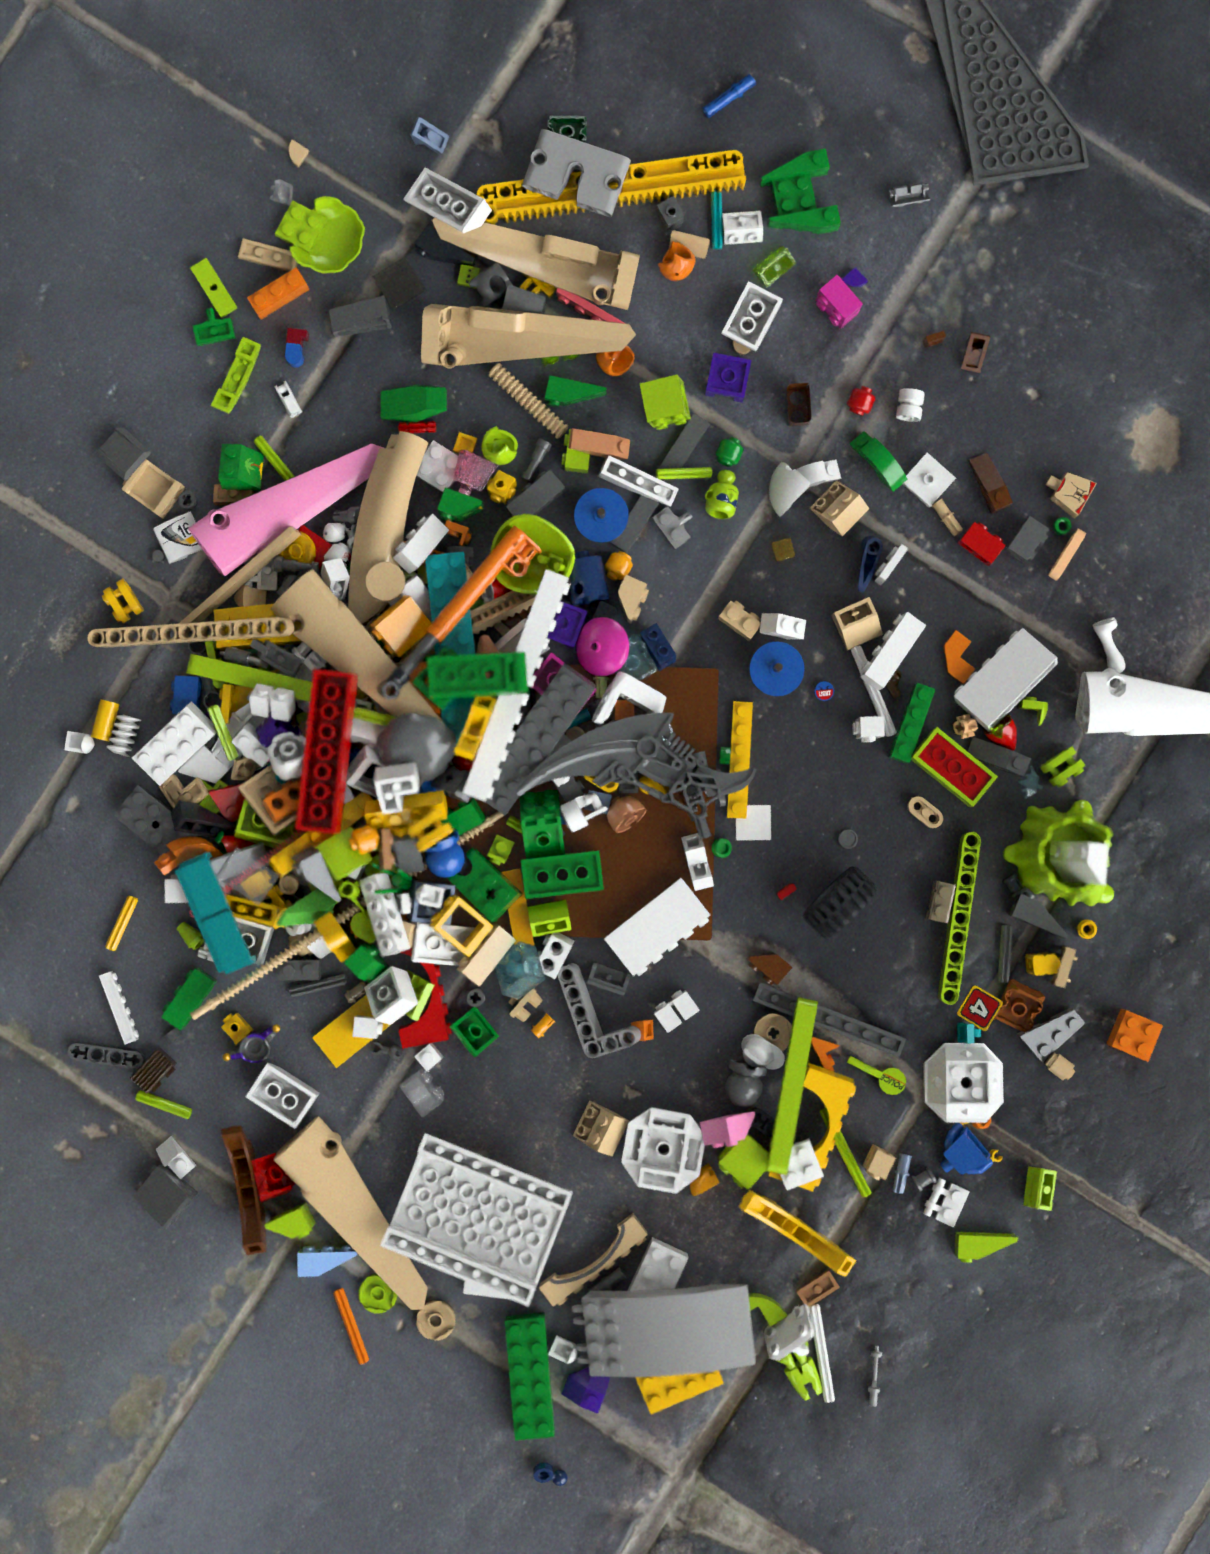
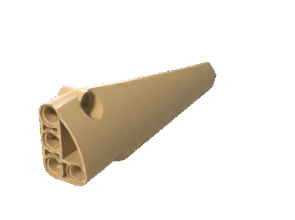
M430 304L423 310L421 361L425 364L453 368L459 365L622 351L636 334L630 324L479 306L465 308ZM449 354H452L454 356V362L450 361L448 357Z
M319 1116L315 1117L278 1150L274 1161L301 1188V1193L307 1201L411 1310L424 1309L427 1285L409 1257L381 1246L386 1230L390 1226L341 1144V1136L333 1132ZM333 1140L337 1145L330 1146L327 1141Z

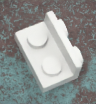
M761 211L722 214L724 244L763 241Z

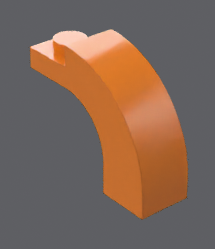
M188 836L168 843L166 846L170 851L162 854L154 863L165 876L184 861L210 852L212 858H209V860L223 856V854L210 841L201 837Z

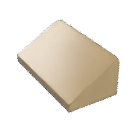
M675 230L672 231L669 248L672 241L679 242L686 246L695 257L706 258L709 239Z

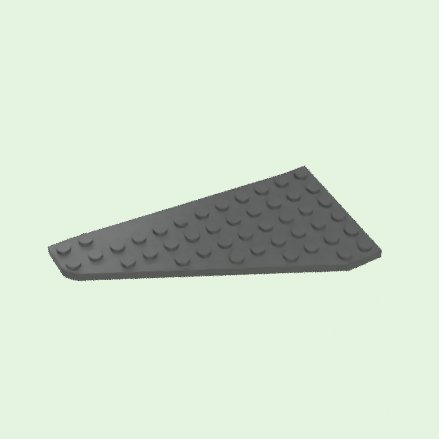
M925 0L968 156L973 186L1088 168L1089 163L1084 135L986 1Z

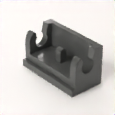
M594 962L587 984L624 996L631 975Z

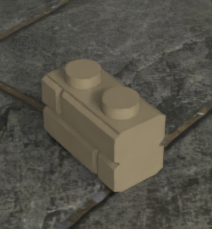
M933 881L928 903L929 910L926 912L925 919L948 923L956 885Z

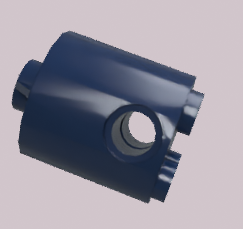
M589 551L575 553L573 570L567 581L570 584L569 593L572 606L580 604L582 606L594 604L593 601L609 600L602 557L590 556Z

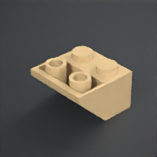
M837 480L810 507L830 529L841 536L869 510L858 493Z
M625 575L618 591V600L627 623L631 624L633 620L637 621L641 612L639 605L641 602L645 603L649 590L647 589V583Z
M870 597L836 611L831 615L847 650L883 635L877 612Z
M589 1100L573 1136L597 1152L613 1156L629 1120Z

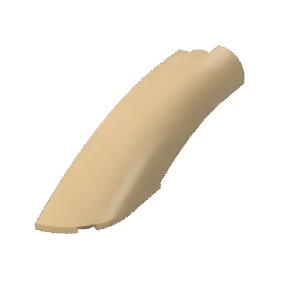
M400 431L399 435L391 434L387 447L379 449L360 507L350 565L348 609L362 626L369 623V619L375 614L379 615L388 603L375 599L368 592L366 576L369 570L381 562L393 563L401 569V566L393 559V556L397 553L396 547L403 542L411 492L428 446L427 441L407 432Z

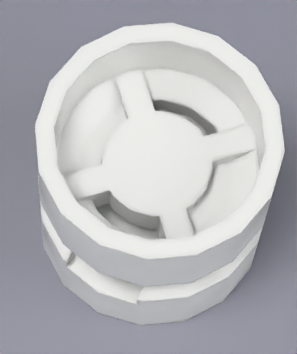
M900 389L898 402L901 405L897 406L896 418L903 421H920L922 416L920 405L923 404L925 393L917 389Z

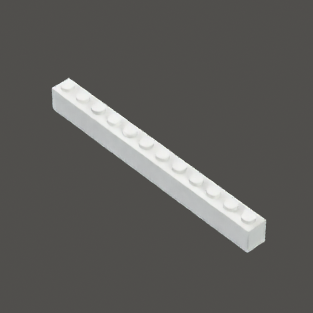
M547 569L515 651L526 653L529 687H533L536 676L533 675L535 668H540L543 660L540 657L542 649L546 650L550 639H547L549 631L553 632L557 621L553 620L556 613L560 614L563 602L560 601L562 595H567L570 584L567 583L568 577ZM528 694L498 697L463 794L486 802L487 798L491 799L495 789L491 787L493 780H498L502 770L498 768L501 761L505 762L508 750L505 749L508 742L512 743L515 735L512 729L514 724H519L522 713L519 711L521 705H526L529 697Z

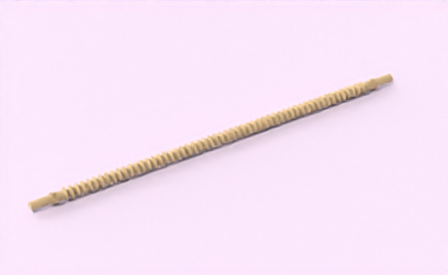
M497 811L489 817L486 816L482 824L460 835L456 843L464 845L465 841L469 842V838L473 839L474 835L478 836L480 831L483 832V829L491 827L495 821L504 815ZM424 857V870H426V857ZM418 872L408 873L407 875L417 876L416 873ZM362 897V901H360L359 903L365 908L367 907L365 899ZM352 904L351 908L347 907V911L343 910L342 914L338 913L335 919L339 925L340 923L345 924V920L349 921L350 917L359 913L361 909L357 905ZM314 929L313 933L309 932V936H304L303 940L299 939L298 943L294 942V946L290 945V948H285L284 952L280 951V955H275L274 959L270 958L269 962L265 961V965L261 964L260 968L256 967V971H251L250 975L246 974L245 978L241 977V981L236 980V984L232 983L230 988L226 987L227 990H221V994L217 993L216 997L208 999L207 1003L190 1013L192 1018L195 1020L210 1009H215L219 1003H224L225 999L229 1000L230 996L234 997V993L239 994V990L243 991L245 986L249 987V983L253 984L254 980L258 981L259 977L263 978V974L267 975L269 970L273 971L272 968H278V964L282 965L283 961L287 962V958L292 959V955L296 956L298 951L302 952V948L307 949V945L311 946L312 942L316 943V939H321L319 931Z

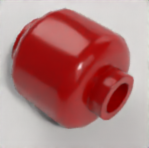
M861 386L860 389L854 388L847 401V405L850 407L849 411L860 416L870 413L876 400L875 396L871 394L872 389Z

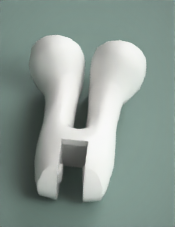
M1115 617L1094 623L1092 626L1104 647L1108 668L1115 669L1119 674L1125 670V661L1116 648L1111 632L1117 627Z

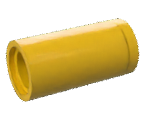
M100 699L91 737L110 742L109 738L112 736L111 732L114 728L120 704Z

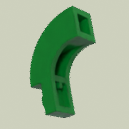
M863 431L849 443L851 448L871 465L879 476L880 481L892 492L908 480L895 458L875 437L872 438Z

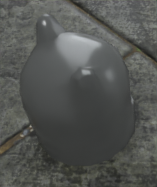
M497 262L479 273L469 283L470 287H476L482 297V306H487L504 296L508 284L512 285L506 273Z

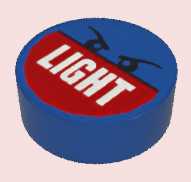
M820 682L815 686L814 694L818 700L827 701L833 697L834 688L829 682Z

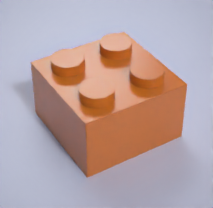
M1120 1009L1106 1045L1148 1062L1163 1025L1130 1011Z

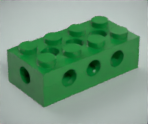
M599 851L521 860L525 899L604 890ZM579 867L587 869L588 875L585 878L577 876L576 871ZM560 869H565L568 872L566 880L558 879L557 872ZM541 871L546 872L549 876L548 881L545 883L538 880V874Z

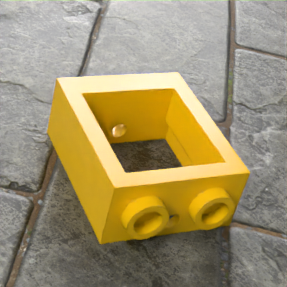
M453 895L444 901V907L440 912H436L432 916L431 923L428 926L459 952L469 957L492 929L493 925L460 897ZM458 905L479 922L462 945L441 928Z

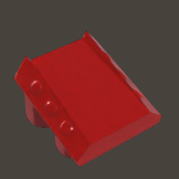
M276 1153L251 1161L261 1203L285 1195L292 1191V1186L295 1185V1182L274 1161Z

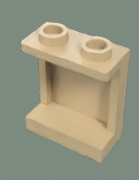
M147 459L128 480H124L122 488L124 492L162 519L165 518L178 500L179 495L186 489L181 483L174 480Z

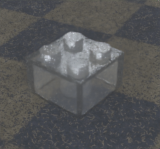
M420 1068L399 1086L423 1118L442 1104L445 1094L439 1085L435 1087L430 1072Z

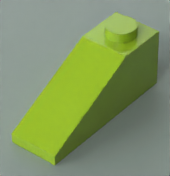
M955 1232V1256L961 1262L970 1263L972 1260L981 1259L1017 1242L1018 1237L1015 1234Z

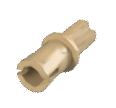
M943 499L932 505L942 519L941 522L945 523L954 536L963 530L953 516L954 512L951 513Z

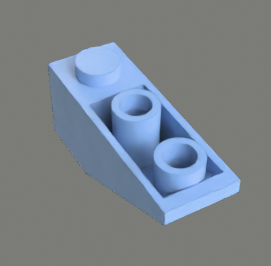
M332 1245L322 1246V1249H315L314 1246H304L297 1253L298 1277L319 1276L357 1256L358 1253L350 1245H343L342 1248H334Z

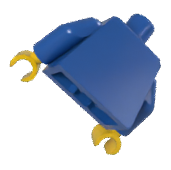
M954 1123L948 1131L944 1142L945 1150L943 1154L947 1159L940 1163L945 1172L955 1168L961 1175L965 1173L982 1174L993 1165L994 1161L1000 1162L1002 1160V1156L994 1158L995 1153L999 1150L992 1149L988 1152L967 1126L963 1127L964 1124L968 1123Z

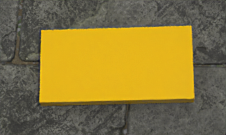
M367 995L312 1037L336 1068L373 1039L353 1037L355 1016L373 1017ZM383 1023V1031L390 1025Z

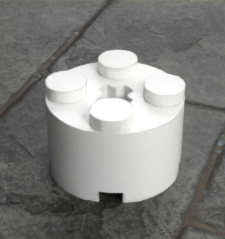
M289 732L280 734L272 740V744L268 748L272 770L282 780H289L290 778L302 775L306 739L301 735L296 736Z

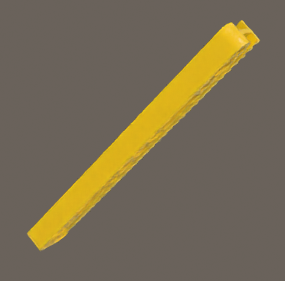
M737 150L630 164L617 203L620 207L623 206V202L630 206L631 201L638 205L640 199L643 204H645L646 199L653 203L655 197L660 202L662 196L665 200L669 198V195L674 196L676 199L677 194L682 199L684 193L691 197L692 192L696 196L699 195V191L706 195L707 190L712 194L714 189L721 192L722 188H725L726 192H729L730 187L736 191L737 186L744 190L746 175L744 173L743 156ZM716 161L720 166L712 167L710 163ZM581 171L571 173L568 184L558 199L524 188L522 186L524 179L481 186L477 191V195L484 199V194H488V199L484 200L491 208V213L494 214L492 218H486L484 223L495 225L498 219H504L508 223L509 218L516 222L517 217L524 221L525 216L531 220L532 215L539 219L541 213L546 218L548 212L554 217L555 211L561 216L563 210L568 215L570 209L577 213L580 207H577L578 185L576 183L580 179ZM636 172H641L644 176L642 178H636L634 174ZM615 182L609 183L608 187L611 189H616L618 187V184ZM522 189H526L525 194H523ZM503 191L510 192V195L507 197H502L500 194Z

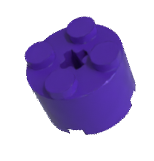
M271 712L256 728V733L260 737L259 742L266 748L280 734L289 732L296 736H302V732L297 725L294 728L290 724L293 720L290 719L288 722L273 719Z

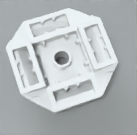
M943 1043L923 1063L924 1103L944 1122L986 1123L1003 1104V1063L984 1043ZM964 1077L970 1081V1085L966 1089L961 1086V1080Z
M651 1107L628 1122L621 1162L638 1187L677 1194L699 1177L704 1151L702 1131L690 1114ZM661 1144H667L669 1150L666 1153H660L658 1147Z

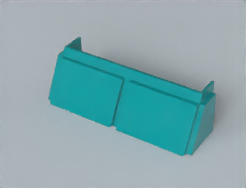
M207 852L179 864L180 869L175 870V873L218 973L224 971L225 974L251 965L257 960L255 955L250 956L209 861L212 855L210 852Z

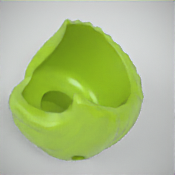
M495 426L486 431L481 450L483 456L489 462L505 465L516 457L518 443L512 434Z

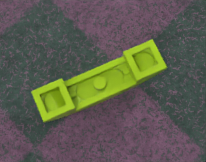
M242 337L235 352L236 357L221 389H218L211 407L228 414L232 411L251 375L261 344Z

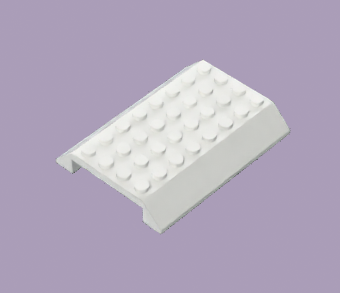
M425 1133L418 1149L419 1153L392 1222L386 1230L381 1246L529 1306L568 1207L572 1192Z

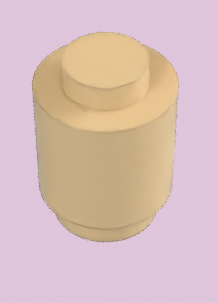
M1053 1052L1045 1062L1047 1069L1062 1081L1064 1079L1069 1080L1075 1073L1073 1069L1075 1065L1061 1054Z

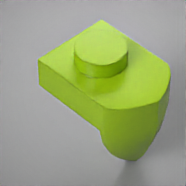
M1025 697V700L1019 702L1018 709L1038 711L1037 721L1038 726H1040L1046 717L1048 703L1037 701L1035 697Z

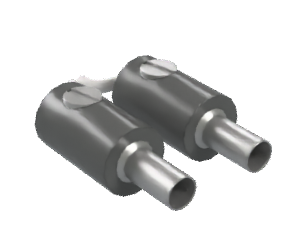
M227 647L225 652H220V655L224 656L225 661L251 668H256V666L268 668L269 666L267 662L258 658L257 655H253L250 651Z

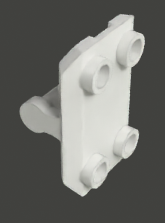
M806 1304L794 1307L793 1311L787 1315L788 1317L773 1326L769 1325L765 1328L764 1337L769 1359L779 1361L791 1352H795L799 1356H805L809 1353L805 1342L813 1337L814 1327L810 1320L809 1307Z

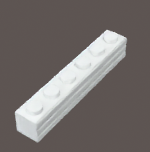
M111 971L100 975L99 978L124 1044L138 1040L139 1033L134 1028V1020L130 1018V1009L126 1007V999L121 994L122 988L117 983L116 973Z

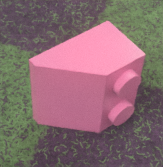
M755 1111L731 1114L700 1122L704 1146L713 1145V1148L725 1146L724 1143H726V1146L737 1145V1140L746 1138L755 1117Z

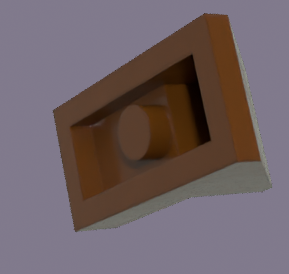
M975 332L970 333L966 341V350L961 369L980 373L990 340L989 335Z

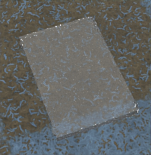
M236 848L217 876L218 880L223 881L258 905H260L279 877L276 872H273L238 848Z

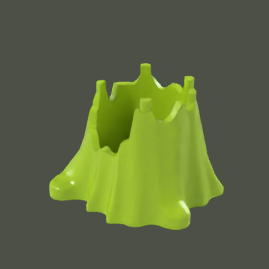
M1086 800L1075 801L1066 813H1061L1052 806L1046 808L1029 806L1027 808V818L1020 825L1023 832L1022 840L1007 846L1003 851L1004 859L1017 866V877L1022 885L1026 886L1034 894H1046L1050 901H1055L1059 897L1064 898L1069 906H1074L1079 901L1088 906H1094L1097 903H1109L1113 900L1114 890L1107 883L1100 885L1064 882L1050 862L1051 841L1107 844L1108 850L1112 846L1109 839L1112 836L1111 830L1095 820L1091 804ZM1109 855L1107 858V867L1110 866Z

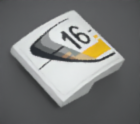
M191 511L153 528L169 564L187 558L188 555L202 550L188 530L190 526L196 523Z

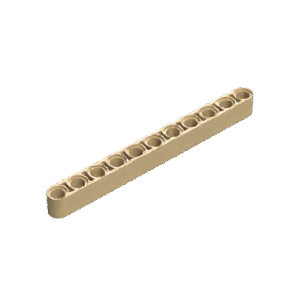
M277 617L91 630L87 639L89 644L94 647L108 648L285 637L293 633L294 623L290 619ZM284 622L285 629L281 632L280 625ZM265 623L266 631L263 633L261 628L262 625ZM245 625H247L248 631L246 634H244L243 627ZM228 626L229 633L226 635L225 628ZM210 627L211 633L207 636L206 631ZM190 628L192 629L191 637H189L188 631ZM171 630L174 631L173 638L170 637ZM153 631L156 632L155 639L152 638ZM136 632L138 634L137 640L134 639V634ZM119 633L120 638H119V641L117 642L116 636H117V634ZM101 634L102 640L99 643L98 637Z

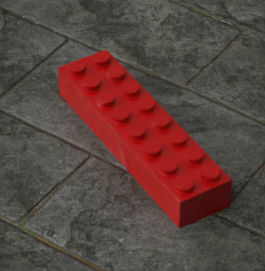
M313 669L296 829L331 834L341 833L358 682L357 674Z

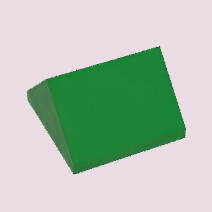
M476 1007L470 1009L450 1026L474 1058L499 1037Z

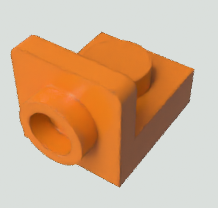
M447 520L445 524L449 529L447 534L457 538L461 535L459 546L464 547L465 544L468 545L472 536L469 533L470 529Z

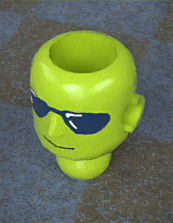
M721 470L717 475L719 482L712 484L705 494V510L713 518L729 519L735 514L739 491L736 486L732 485L736 478L734 472Z

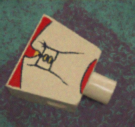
M1066 473L1061 480L1051 475L1045 485L1055 490L1050 498L1051 501L1071 517L1076 518L1097 483L1071 473Z

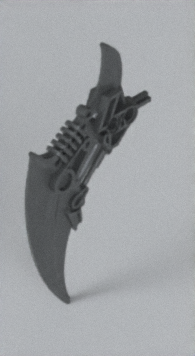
M652 713L632 716L608 723L569 742L544 760L522 782L516 790V795L521 796L529 789L544 782L570 776H594L596 778L592 782L599 787L611 781L617 784L627 782L644 789L662 803H671L687 812L691 822H695L699 838L703 839L711 836L705 818L708 816L706 806L722 795L731 794L745 788L752 781L756 769L750 768L740 772L723 773L706 767V760L704 758L697 759L692 755L695 748L692 747L688 752L690 744L682 747L686 741L682 740L679 744L680 736L674 740L673 737L676 733L673 732L671 734L669 730V724L674 714ZM696 765L698 769L695 773H691V770ZM639 772L670 789L664 794L653 787H648L637 781L634 774ZM692 777L697 778L701 783L694 782ZM690 785L695 788L694 796H689L686 793L687 786ZM701 788H704L706 797H713L706 803ZM681 791L684 805L674 800L673 793ZM694 804H697L701 807V813L699 815H696L692 812V806Z

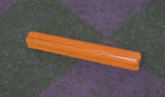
M339 1288L333 1292L358 1363L364 1364L368 1362L369 1357L343 1288Z

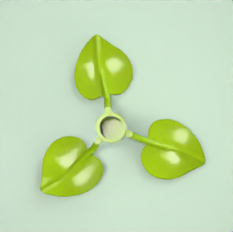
M379 855L373 857L371 862L366 865L365 873L368 876L385 873L372 866V863L379 865ZM394 862V865H392V869L389 870L397 873V867L395 866ZM329 872L340 899L341 895L351 899L362 911L355 914L352 918L351 929L358 938L368 943H373L376 940V935L369 912L356 899L360 893V882H344L342 878L336 881L331 872ZM389 875L390 882L392 883V876ZM308 883L311 892L317 889L312 883Z

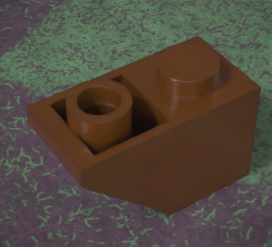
M778 954L751 955L747 957V960L750 961L748 966L755 972L760 970L765 975L762 978L770 985L773 982L778 985L793 968Z

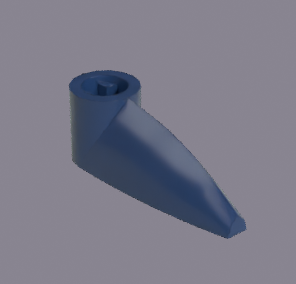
M866 536L861 542L864 551L858 581V591L864 592L870 582L883 549L882 542L874 536ZM874 543L875 547L870 548L869 544Z

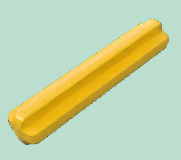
M127 897L105 945L107 949L111 951L117 949L138 902L136 897Z

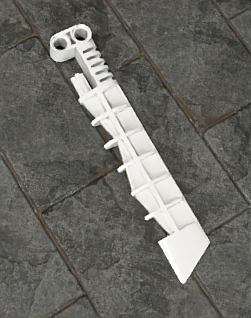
M304 642L297 648L293 647L292 654L304 660L295 678L312 682L313 669L320 670L322 667L325 668L327 661L314 650L306 657L312 649ZM280 671L279 673L281 675L289 676L282 671ZM249 695L247 696L249 703L238 711L231 713L230 724H227V728L232 740L247 721L257 728L265 719L264 716L251 714ZM218 738L212 750L203 745L184 763L178 772L217 783L234 765V760L229 761ZM235 746L238 753V757L236 759H239L243 754L241 750Z

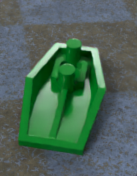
M415 384L381 391V419L419 422L447 411V389L445 387Z

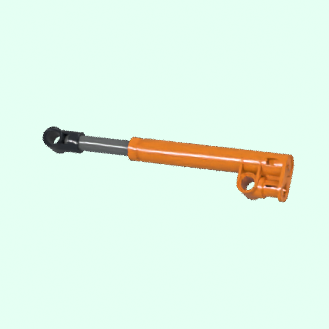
M512 526L436 617L432 625L426 629L427 635L399 668L396 667L388 678L378 685V694L385 699H396L400 694V690L410 679L409 675L437 642L441 643L446 638L445 636L451 632L500 571L503 570L509 576H523L527 572V567L531 564L532 558L542 552L540 547L522 530ZM515 563L519 566V570L516 573L513 571ZM388 685H391L392 692L390 695H386L385 689Z

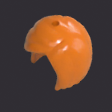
M672 241L662 262L658 263L659 271L665 278L671 281L683 280L692 272L695 265V256L683 244Z
M628 345L622 351L596 353L598 366L610 376H619L628 371L635 359L634 353Z

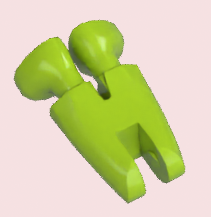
M793 1352L798 1360L794 1362L791 1353L779 1361L776 1360L786 1365L784 1372L787 1378L805 1401L810 1399L808 1390L805 1388V1384L811 1382L817 1395L822 1393L820 1378L812 1357H806V1355L799 1356Z

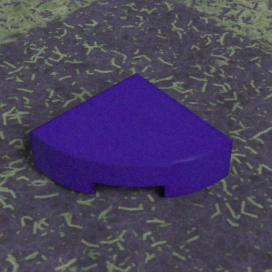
M856 267L842 279L848 287H861L868 283V280Z

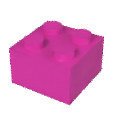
M838 275L819 290L816 297L818 308L823 312L826 311L830 316L829 320L834 326L838 325L840 329L859 313L863 305Z

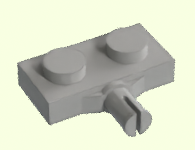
M667 506L652 517L675 549L691 538L684 527V523L693 518L689 511L678 517Z

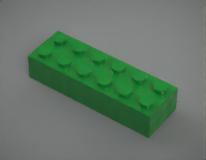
M545 1312L506 1316L505 1330L515 1441L555 1437Z

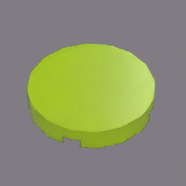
M377 1273L367 1276L359 1288L360 1302L367 1311L374 1314L384 1313L392 1308L398 1297Z

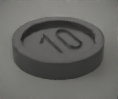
M843 830L838 836V842L841 847L851 849L856 846L858 836L853 830Z

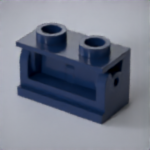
M657 623L640 632L641 637L639 640L659 671L676 662L677 655Z

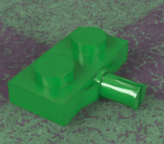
M214 308L206 309L208 321L193 325L197 346L236 339L232 319H215Z

